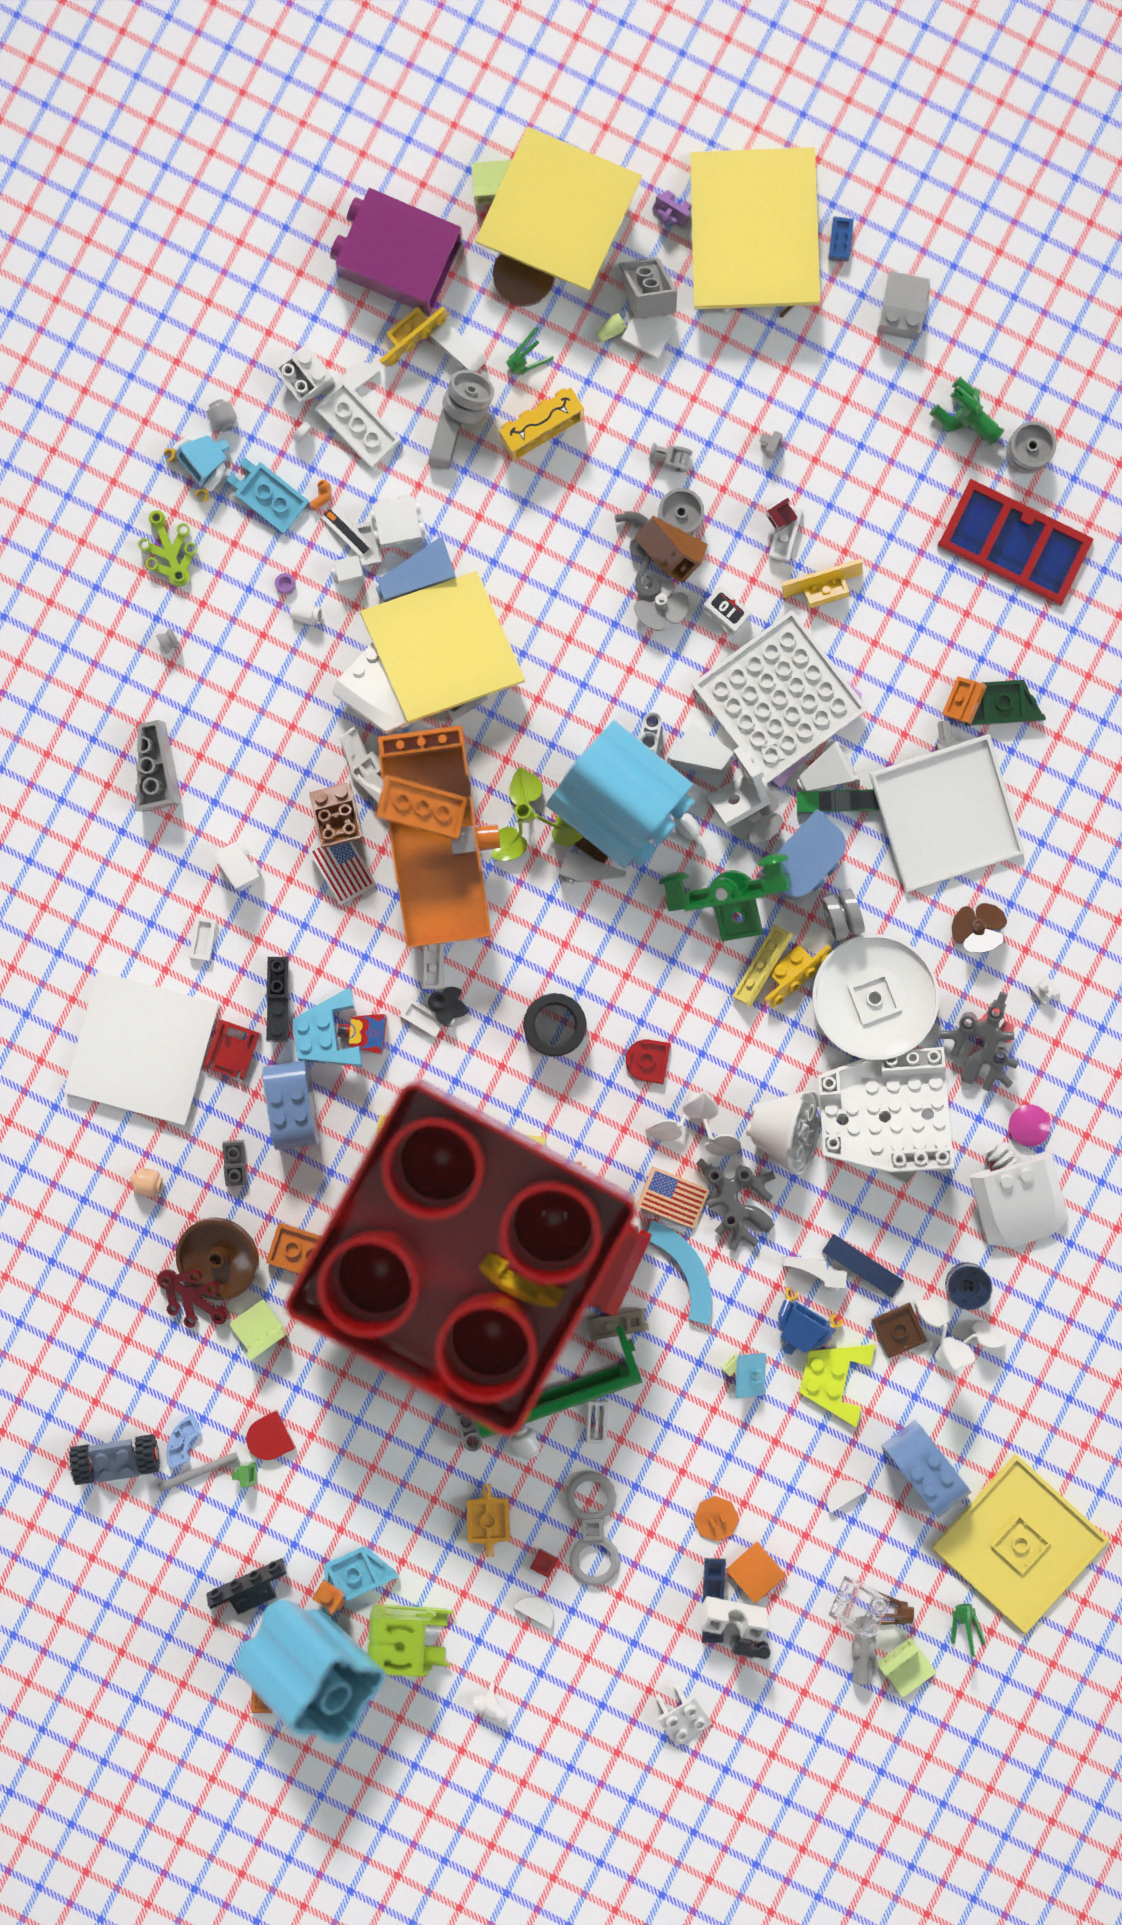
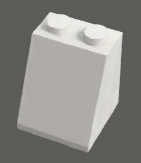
M693 723L670 753L666 762L670 765L719 775L721 771L726 772L733 763L734 759L731 757L734 752Z

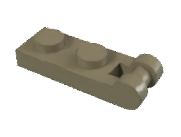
M645 1309L618 1313L616 1316L608 1315L587 1319L591 1341L618 1336L615 1327L621 1323L625 1334L649 1330L648 1323L645 1322L644 1317L646 1315ZM636 1318L637 1325L631 1326L630 1319Z

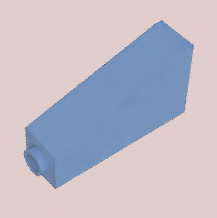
M443 537L436 539L379 578V586L376 587L379 599L384 598V601L388 602L456 578Z

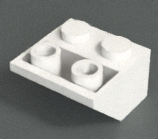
M308 344L274 369L300 403L319 396L335 383L333 376Z

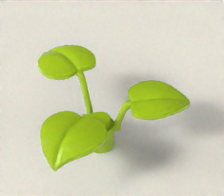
M519 767L515 772L509 790L510 799L517 805L515 815L519 818L517 820L519 832L513 827H504L499 830L501 848L493 849L491 855L493 859L498 861H512L524 854L528 843L521 836L523 833L522 823H530L535 818L554 827L552 838L558 845L571 846L583 838L580 833L558 815L556 816V823H552L536 814L535 810L530 806V801L534 802L540 798L543 792V784L536 775L522 767Z

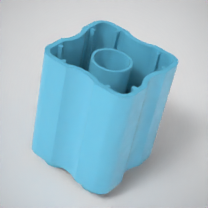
M613 720L572 765L545 806L625 870L632 861L639 867H642L657 849L649 840L652 839L658 845L662 844L677 825L669 816L672 815L679 821L695 800L687 795V792L693 786L692 782Z
M280 1599L265 1609L258 1633L253 1639L246 1641L242 1645L239 1657L235 1663L236 1672L292 1733L302 1736L318 1735L323 1741L333 1744H340L350 1736L359 1722L364 1707L375 1697L386 1677L385 1671L326 1612L317 1609L304 1610L297 1603L286 1599Z

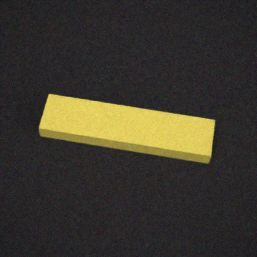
M773 925L732 995L734 999L749 1007L752 1006L793 936L790 932Z

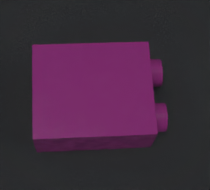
M369 187L364 199L358 197L353 199L347 213V221L353 224L347 238L342 235L336 237L331 248L330 259L336 261L335 265L339 277L413 309L418 306L423 313L430 316L463 242L462 229L454 223Z

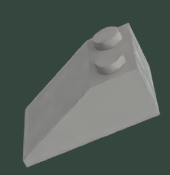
M659 257L619 263L629 305L636 319L676 313L677 289Z
M889 271L877 332L917 340L921 333L930 279Z

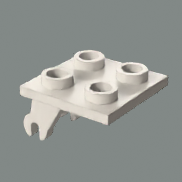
M678 1682L674 1684V1687L683 1704L674 1710L669 1711L660 1694L656 1695L664 1712L657 1719L676 1746L712 1724L695 1697L686 1698Z

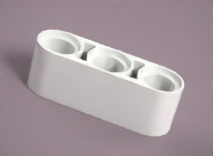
M447 322L440 326L437 325L429 335L433 343L463 370L477 372L487 361L480 351Z
M649 712L643 718L639 740L642 742L645 738H651L654 741V746L650 749L656 753L662 718L656 712ZM653 717L658 721V725L656 727H649L646 720Z

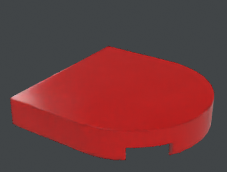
M649 1039L635 1042L626 1053L625 1063L627 1070L638 1080L664 1085L671 1043Z
M278 1410L256 1420L247 1431V1447L251 1454L258 1459L273 1460L296 1448Z

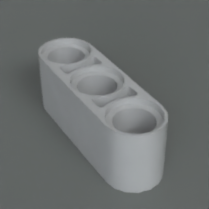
M444 407L440 414L428 465L449 470L462 422L450 417L444 410Z

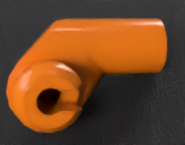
M323 479L318 482V497L310 502L315 511L331 499L332 487L327 480Z

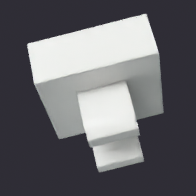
M1047 975L1030 988L1043 1005L1061 992Z

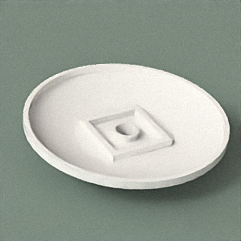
M869 934L858 936L836 947L821 964L813 985V1009L817 1022L824 1034L842 1051L866 1060L891 1059L912 1050L931 1030L939 1008L938 983L928 961L910 944L887 935ZM870 993H877L880 996L878 1004H872L869 1001Z

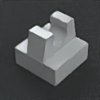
M775 430L772 436L762 433L759 439L760 445L766 448L769 457L775 459L784 441L783 435Z

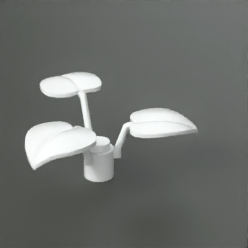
M704 1090L701 1093H690L687 1096V1102L683 1106V1116L680 1123L677 1124L672 1119L661 1120L645 1129V1132L655 1139L673 1141L682 1136V1129L680 1128L683 1127L687 1116L698 1119L703 1118L710 1140L705 1144L708 1152L717 1156H727L742 1149L740 1140L733 1135L720 1134L715 1138L711 1135L707 1119H712L718 1115V1106L713 1098Z
M918 1300L915 1302L921 1318L928 1325L936 1328L942 1326V1336L939 1340L941 1346L936 1351L935 1357L939 1362L949 1364L952 1371L969 1366L975 1361L973 1351L966 1345L972 1339L977 1338L979 1344L988 1349H997L1005 1344L1001 1333L994 1326L984 1321L974 1323L972 1330L975 1334L969 1336L962 1343L951 1337L945 1338L947 1331L946 1323L951 1321V1316L946 1308L931 1300Z

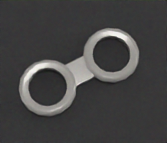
M591 1471L581 1473L572 1479L567 1487L566 1502L572 1514L582 1520L583 1538L575 1544L571 1551V1570L576 1578L586 1585L598 1586L606 1584L614 1578L619 1569L620 1557L618 1549L612 1541L604 1537L603 1519L611 1513L615 1506L616 1493L614 1485L606 1476ZM589 1480L602 1484L608 1495L605 1506L594 1513H587L579 1509L574 1499L577 1487ZM592 1544L605 1547L611 1555V1566L608 1571L597 1577L585 1574L578 1563L581 1551Z

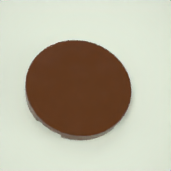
M500 254L494 263V286L497 292L512 305L527 307L538 304L549 294L554 285V276Z

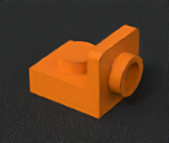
M323 1579L312 1600L328 1609L329 1614L333 1615L334 1611L337 1610L339 1612L345 1603V1600L342 1599L345 1592Z

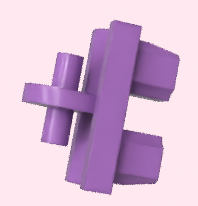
M666 190L663 194L658 193L652 210L662 217L660 224L665 226L667 222H670L673 225L676 224L684 228L689 219L692 204L687 201H682L680 205L674 202L676 196L669 190Z

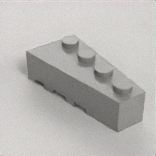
M155 720L138 724L135 811L147 812L182 804L166 722Z

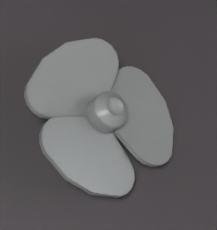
M660 580V591L654 597L645 598L639 594L637 595L639 601L634 605V612L638 620L650 629L662 631L667 625L666 618L670 623L678 624L688 614L689 601L686 594L677 592L669 598L675 590V585L671 580ZM652 582L646 584L643 588H650Z
M766 791L771 804L730 826V829L738 839L744 840L749 837L752 843L761 844L771 840L778 834L783 824V818L777 813L768 814L776 811L779 806L778 799L770 792Z

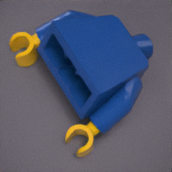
M790 1287L787 1288L785 1291L786 1300H783L778 1313V1328L782 1331L780 1337L786 1341L782 1347L783 1351L792 1355L796 1349L806 1353L809 1349H816L826 1345L835 1333V1328L843 1325V1319H840L838 1324H834V1318L837 1314L831 1315L828 1321L797 1301L792 1303V1300L797 1298L798 1291L796 1290L794 1297H790L788 1295Z

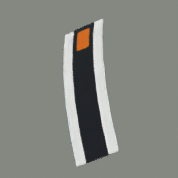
M333 506L321 516L360 557L372 547L371 543Z

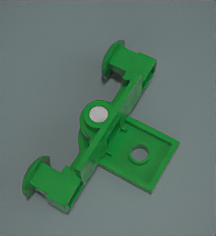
M771 854L763 857L758 862V866L764 867L766 877L751 879L740 871L729 870L718 875L709 887L685 891L683 880L689 877L685 872L669 873L659 880V884H664L668 912L682 909L690 911L714 906L722 941L762 935L763 928L756 899L763 898L767 894L788 891L792 888L790 875L785 873L782 862L789 859L785 854ZM734 912H739L742 914V922H737L734 920Z

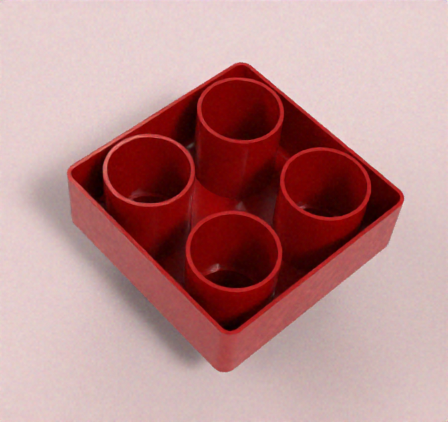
M416 1079L404 1085L396 1096L289 1292L284 1304L285 1311L294 1321L502 1435H513L523 1425L636 1218V1202L633 1195L627 1190L423 1079ZM542 1210H546V1217L541 1216ZM563 1211L567 1212V1219H562ZM490 1252L507 1261V1269L543 1287L545 1284H553L565 1290L566 1293L557 1307L529 1303L511 1295L492 1282L481 1271V1263ZM404 1262L406 1263V1265H407V1267H408V1269H409V1271H410V1274H411V1278H410V1279H409V1276H408V1273H407V1270H406V1267H405Z

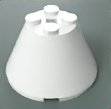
M807 1090L754 1104L752 1107L753 1118L751 1124L747 1127V1136L751 1137L753 1144L793 1174L804 1172V1169L801 1168L804 1164H809L815 1150L820 1127V1117H817V1107H820L818 1094L815 1091Z

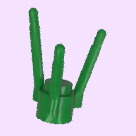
M537 327L533 329L506 361V364L515 375L519 372L523 375L527 371L554 359V356H549L525 367L527 361L524 357L539 344V341H535L523 353L520 352L538 331Z
M959 1604L955 1606L956 1610L952 1611L951 1643H955L957 1621L959 1620L960 1624L966 1625L971 1657H975L970 1626L972 1619L981 1643L985 1645L986 1641L978 1622L975 1608H972V1604Z

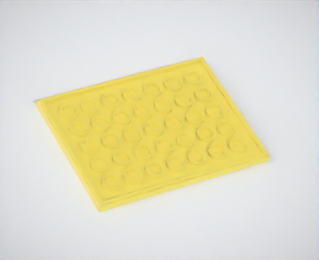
M815 147L690 152L694 309L820 305Z

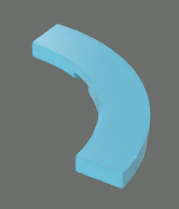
M651 1220L647 1231L652 1233L649 1242L667 1251L677 1261L686 1276L690 1290L688 1319L709 1325L712 1307L711 1287L701 1259L681 1235L671 1228Z

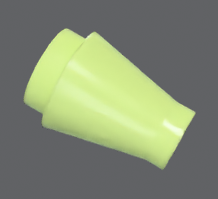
M617 313L615 316L612 315L596 334L604 343L606 340L625 332L624 329L627 328V325Z

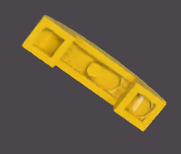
M490 1252L481 1263V1271L492 1282L511 1295L529 1303L557 1307L566 1293L565 1290L553 1284H545L543 1287L507 1269L508 1262Z

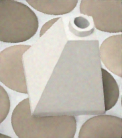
M837 741L799 776L800 779L797 782L802 791H811L856 782L860 779L842 743Z

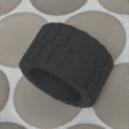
M550 993L534 1000L528 1007L524 1016L523 1030L529 1044L536 1051L547 1056H563L574 1051L581 1044L586 1033L587 1022L584 1011L573 998L561 993ZM550 1005L565 1007L571 1012L575 1021V1029L569 1040L559 1045H551L542 1041L535 1029L537 1015L542 1009Z

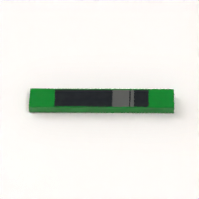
M874 789L796 792L797 813H813L817 809L820 812L880 811Z

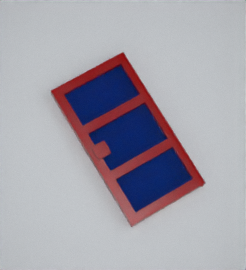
M970 479L937 546L1061 606L1094 538Z

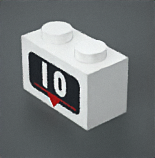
M721 586L714 591L702 607L705 610L704 614L711 620L715 618L720 623L719 626L723 631L728 634L731 632L733 635L752 613Z

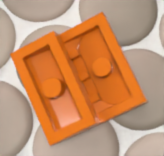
M759 1542L754 1543L726 1568L730 1576L755 1604L787 1576Z

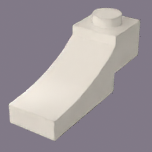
M782 1256L783 1266L798 1268L817 1276L822 1280V1285L827 1287L828 1291L840 1292V1288H846L847 1271L826 1268V1260Z

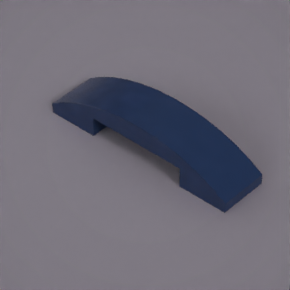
M835 1234L831 1236L822 1252L892 1298L904 1281Z
M704 1558L702 1604L706 1597L724 1600L726 1558ZM724 1630L721 1634L702 1631L703 1643H723Z

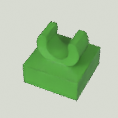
M256 1462L240 1465L237 1471H232V1480H240V1487H249L257 1484Z

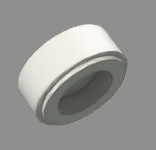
M307 422L303 423L293 434L292 438L297 443H300L310 433L312 427Z

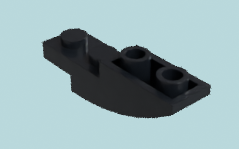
M268 957L266 1041L288 1042L290 1024L289 957Z

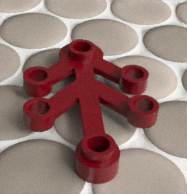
M170 1269L162 1270L158 1274L157 1282L162 1289L166 1290L169 1303L166 1311L169 1315L175 1316L181 1310V1306L176 1300L175 1291H177L182 1297L186 1314L184 1318V1325L186 1327L192 1328L198 1322L192 1303L211 1315V1319L215 1324L221 1325L228 1320L230 1314L226 1307L218 1306L215 1308L198 1296V1294L205 1293L214 1296L220 1288L217 1282L211 1281L205 1285L185 1287L180 1282L190 1281L196 1284L202 1279L200 1270L194 1269L191 1272L180 1274ZM192 1274H196L198 1279H194ZM164 1278H168L170 1283H167ZM209 1286H213L215 1291H211ZM171 1306L176 1307V1311H173ZM216 1314L221 1315L222 1319H218ZM188 1318L193 1319L194 1323H190Z

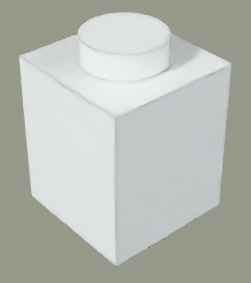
M358 555L334 561L335 567L331 568L334 580H338L340 585L364 580Z

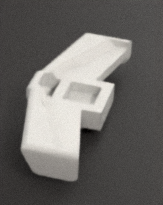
M354 726L340 737L351 770L350 774L355 782L379 803L383 785L382 777L379 775L381 773L379 757L376 752H370L367 755L359 732V726Z

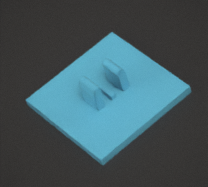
M766 1353L737 1355L735 1398L764 1396Z

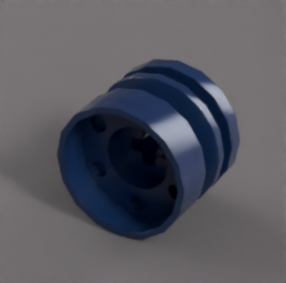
M963 1262L955 1265L947 1273L945 1280L946 1292L953 1303L960 1308L967 1310L979 1309L991 1297L993 1289L991 1279L986 1271L975 1263ZM965 1280H967L968 1282L972 1280L971 1289L967 1287L963 1289V1287L965 1286L963 1282Z

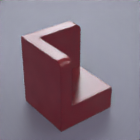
M788 497L766 513V517L776 532H779L798 518L789 505L790 500Z

